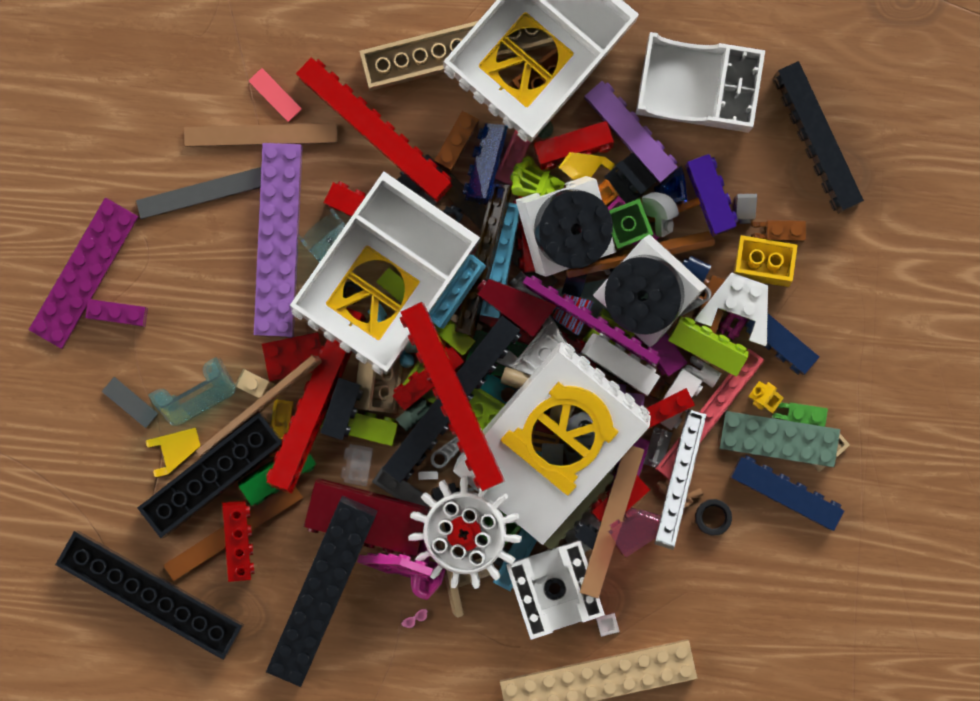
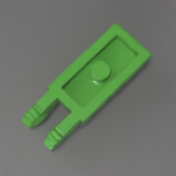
M780 403L777 408H788L787 416L779 413L772 415V418L825 427L828 408L796 403Z

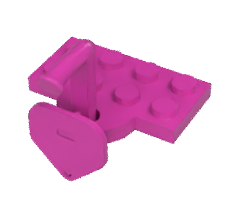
M421 540L417 556L427 550L424 540ZM367 553V555H359L357 563L388 574H399L411 578L412 592L417 597L428 600L442 584L445 568H443L436 578L432 579L430 577L433 569L438 565L437 562L429 561L430 556L424 561L415 560L413 562L410 561L411 557L402 554L397 556L394 554L385 555L378 553L376 555Z

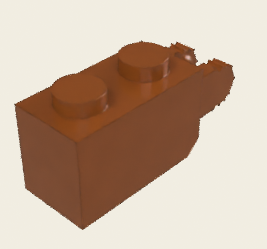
M767 220L766 222H751V227H765V234H751V237L778 242H804L806 240V221Z

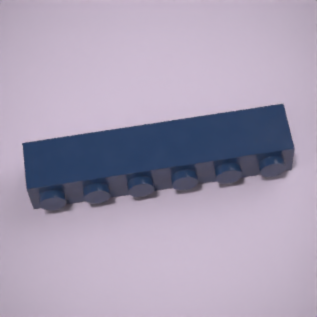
M747 455L745 458H739L730 478L831 531L835 530L845 511L841 509V504L833 500L830 503L824 500V495L816 491L813 494L806 491L808 487L799 482L796 485L789 482L791 478L782 473L779 476L772 473V468L764 464L762 467L755 464L756 460Z

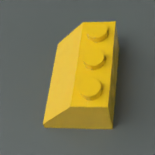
M741 235L733 273L760 283L790 287L793 281L798 245Z

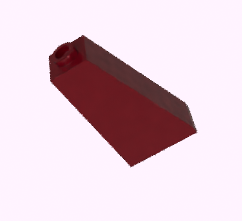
M492 279L482 280L476 288L479 290L477 292L479 297L531 337L537 333L556 308V305Z

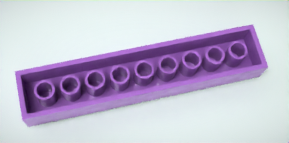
M262 144L254 318L255 336L294 337L295 316L292 315L290 304L296 297L303 151L301 144Z

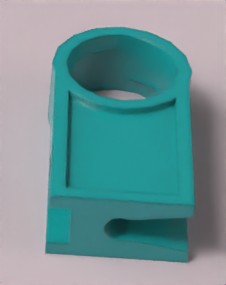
M492 374L486 375L484 378L486 381L480 388L504 404L507 402H504L501 397L502 390L505 388L516 390L514 387L500 383L501 380Z

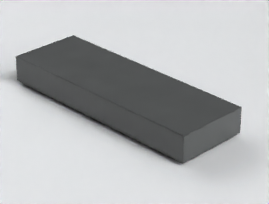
M113 377L102 390L106 396L145 428L159 414L116 377Z

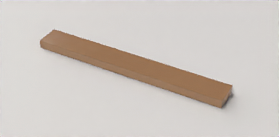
M337 123L184 127L185 147L262 145L263 143H338Z
M313 355L197 449L198 455L204 456L251 418L261 413L321 364V359Z
M632 446L620 460L579 592L581 594L599 598L644 449Z

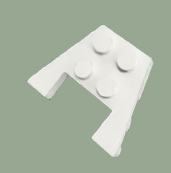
M731 273L694 321L711 327L718 308L755 321L749 341L766 346L768 285Z
M550 315L543 323L541 331L519 357L509 351L503 359L498 358L496 362L532 375L561 341L564 344L567 342Z

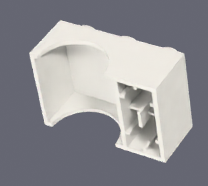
M650 32L647 39L636 115L749 133L754 125L765 50L721 43L716 45L689 44L666 39L659 36L658 33Z

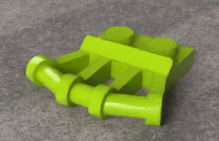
M526 156L521 163H517L514 166V172L510 176L513 184L511 187L512 193L521 197L534 193H539L542 196L563 189L565 182L559 178L551 176L549 174L550 171H542L534 164V160L530 156Z

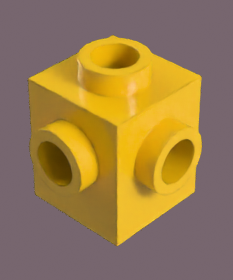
M761 381L756 384L748 396L754 401L753 405L761 411L765 408L771 413H774L784 399L776 392L777 388L769 382L764 384Z

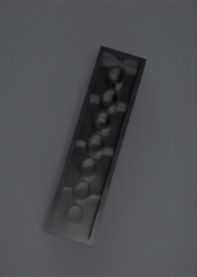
M797 61L778 70L774 75L773 83L777 90H781L783 95L781 100L784 106H788L791 112L789 114L791 122L796 124L799 129L797 131L801 142L804 141L807 146L805 151L808 158H812L815 163L813 168L816 175L822 178L823 183H821L825 194L828 193L831 198L829 201L831 208L839 214L859 205L864 199L800 62Z
M258 413L142 503L137 509L160 538H165L281 448L282 439L264 415Z

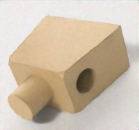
M244 368L235 384L237 388L259 399L276 385Z

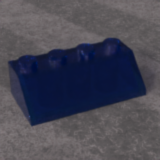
M485 123L484 128L479 129L477 139H480L479 147L475 146L472 157L475 158L474 165L470 164L467 174L471 176L469 183L465 182L463 194H466L465 200L483 205L488 204L508 130L507 125Z

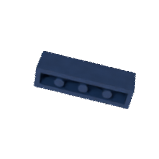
M767 313V344L763 347L767 350H774L777 353L775 356L783 363L787 361L794 373L805 375L820 356ZM750 319L744 325L749 335H751L755 321Z

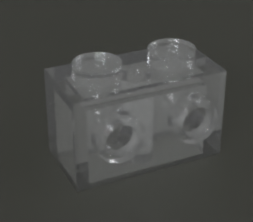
M350 444V447L345 449L344 459H347V465L342 468L341 473L344 483L368 485L374 448Z

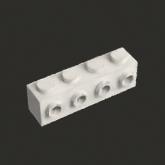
M593 333L581 353L637 391L648 396L660 377L655 373L656 369L649 364H646V366L641 364V359L631 353L630 356L624 352L626 349L619 344H611L609 342L610 338L600 333L597 335Z

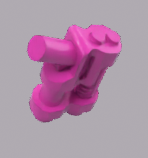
M727 311L728 315L723 322L719 323L718 331L723 334L726 331L729 332L727 337L734 340L735 337L738 338L739 332L748 319ZM734 318H736L739 321L733 329L730 327V325Z

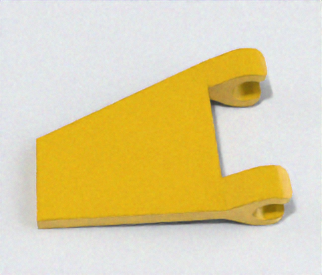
M569 152L559 166V169L572 180H576L585 176L592 177L600 165L611 171L615 164L604 156Z
M196 428L146 440L148 448L161 445L166 465L164 468L154 470V476L168 475L201 446Z

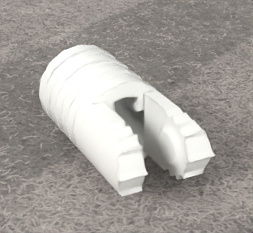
M691 356L690 362L701 369V371L691 365H686L684 370L713 388L722 373L695 356Z

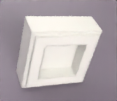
M419 472L418 478L419 480L438 479V472Z
M615 613L596 618L601 637L620 632Z

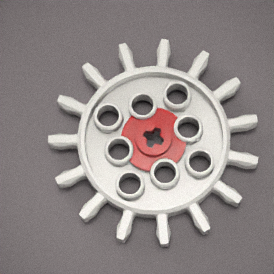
M467 476L461 477V491L451 493L446 481L442 480L439 482L440 490L444 495L442 499L437 502L426 492L421 496L422 500L432 508L428 515L420 512H412L410 518L415 521L425 523L423 533L415 532L408 536L409 541L424 540L427 548L415 560L424 561L427 557L431 556L438 563L431 573L430 577L432 579L436 578L443 568L453 572L451 588L457 587L460 574H470L474 589L479 588L480 578L478 572L484 569L488 570L493 579L498 580L501 575L493 565V562L499 557L506 563L513 564L515 558L503 551L505 542L520 543L522 540V536L506 534V524L518 520L519 514L503 517L498 507L505 503L508 495L500 496L493 503L485 497L487 490L482 491L480 488L479 493L468 491L469 482ZM447 505H455L457 509L456 513H450L447 509ZM466 511H473L475 519H468ZM484 517H491L494 524L492 526L486 525ZM443 522L449 523L451 530L444 531L441 524ZM462 531H468L469 534H468V535H466V534H463V535H462L461 532H462ZM485 535L488 543H480L478 536ZM436 541H443L445 549H438ZM461 547L464 554L462 556L456 555L454 548ZM474 553H479L482 556L481 562L474 561L472 557Z

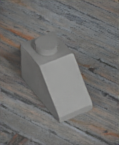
M737 194L734 197V211L739 224H751V220H755L757 194Z

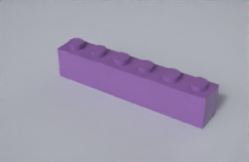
M601 81L585 95L584 99L604 121H607L611 130L660 184L678 168L676 166L677 161L671 154L667 156L663 151L665 149L659 140L654 141L651 137L652 132L646 126L642 127L638 122L640 120L633 111L630 113L626 109V102L621 97L617 98L613 94L614 89L608 82L605 84Z

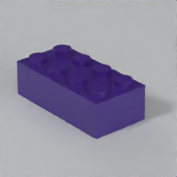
M710 154L688 161L685 168L695 194L699 198L700 207L712 237L733 230L737 226L738 218L735 211L731 212V200L728 193L725 194L723 191V186L725 185L722 176L717 175L716 168L718 166L715 158H711Z

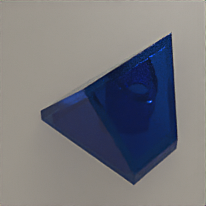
M682 165L658 186L654 187L655 192L668 195L676 204L687 202L686 181Z

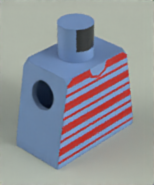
M563 294L562 297L565 298L567 296L575 301V306L580 309L583 306L591 310L594 303L593 301L568 294ZM556 307L553 320L578 336L584 323Z

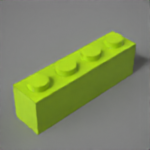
M680 316L669 336V342L736 377L748 358L749 351H747L746 347L730 342L724 335H716L706 326L701 327L695 324V321L689 317L684 318Z
M365 412V415L356 413L355 418L350 419L348 425L351 427L350 436L393 446L398 424L394 423L395 419L385 416L383 420L377 419V414Z

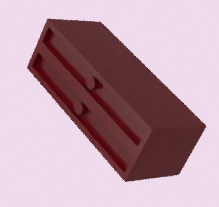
M321 478L315 481L303 526L308 528L307 531L326 533L343 495L378 510L363 544L364 546L369 548H375V546L382 547V551L388 553L398 551L402 555L411 558L412 556H417L421 540L409 541L408 536L415 532L423 533L425 523L415 521L410 518L412 512L428 515L430 507Z

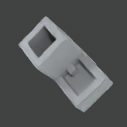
M652 192L643 196L642 206L646 216L655 218L656 236L663 237L673 232V218L679 215L674 200L668 195L658 192Z

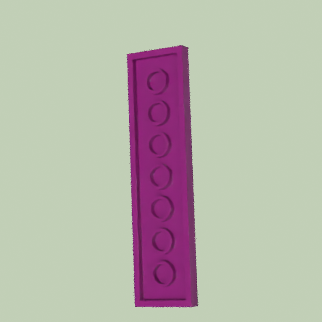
M106 197L104 198L28 329L29 331L61 349L64 348L87 308L88 299L93 298L139 216Z
M532 275L531 278L526 276L523 281L525 288L548 302L555 304L556 307L597 332L604 334L613 342L656 367L660 360L657 351L650 347L645 349L641 346L642 342L634 337L631 339L624 336L625 332L620 328L615 327L613 329L609 327V322L599 316L596 319L591 316L592 312L583 306L581 309L575 306V301L567 296L565 298L560 297L559 291L551 286H548V288L544 287L542 281Z

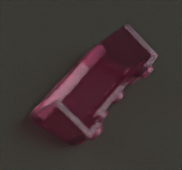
M631 507L624 514L623 521L620 522L618 519L610 524L611 529L608 532L616 542L615 545L620 553L628 557L655 539L661 515Z

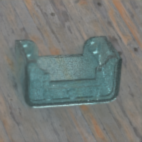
M215 357L204 364L203 374L206 381L177 397L176 395L171 396L165 389H158L148 394L154 406L169 424L174 426L181 425L234 395L236 391L235 383L221 358Z

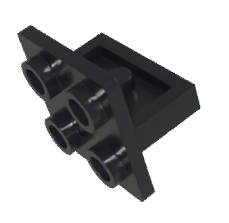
M633 153L623 161L621 160L616 164L615 168L604 176V179L609 180L626 204L635 201L657 182Z

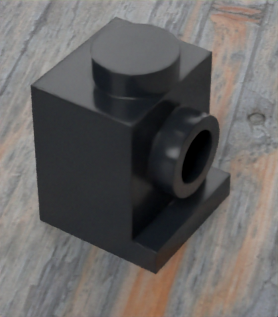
M580 522L574 529L576 532L574 536L593 550L598 529L590 523L586 526Z

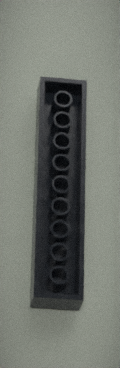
M504 315L500 317L456 373L469 402L474 396L472 394L475 388L479 390L486 381L484 376L487 373L491 375L498 366L495 363L498 358L503 359L510 351L507 348L511 342L515 344L522 335L519 333L521 329ZM440 398L435 400L382 468L399 483L403 480L407 482L415 472L412 469L415 464L419 466L426 458L424 454L426 450L431 451L438 442L437 436L439 434L443 436L449 428L448 422L450 420L448 416L444 417L440 407L443 404Z
M342 495L266 673L302 687L378 510Z
M78 530L73 532L55 564L223 660L227 657L245 625Z

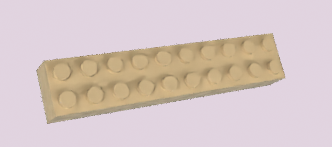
M478 21L361 50L360 55L369 90L372 91L443 73L445 71L443 68L444 60ZM535 28L520 29L508 36L524 52L555 44L554 40L547 33ZM501 44L496 59L511 56L515 53L504 44Z
M685 639L500 680L504 701H598L697 679L689 640Z

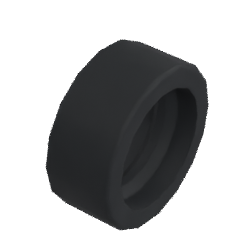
M709 499L702 502L697 508L695 522L703 533L711 536L720 535L730 527L732 512L723 501ZM710 506L721 508L725 514L724 523L716 529L708 528L702 520L703 512Z

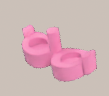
M421 609L414 617L403 620L402 626L412 628L415 625V620L424 621L427 618L428 611Z

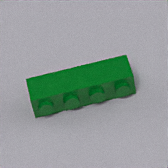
M311 453L307 457L301 474L309 473L316 465ZM274 459L238 482L240 490L251 506L262 503L266 496L280 491L271 487L266 479L268 471L274 466Z

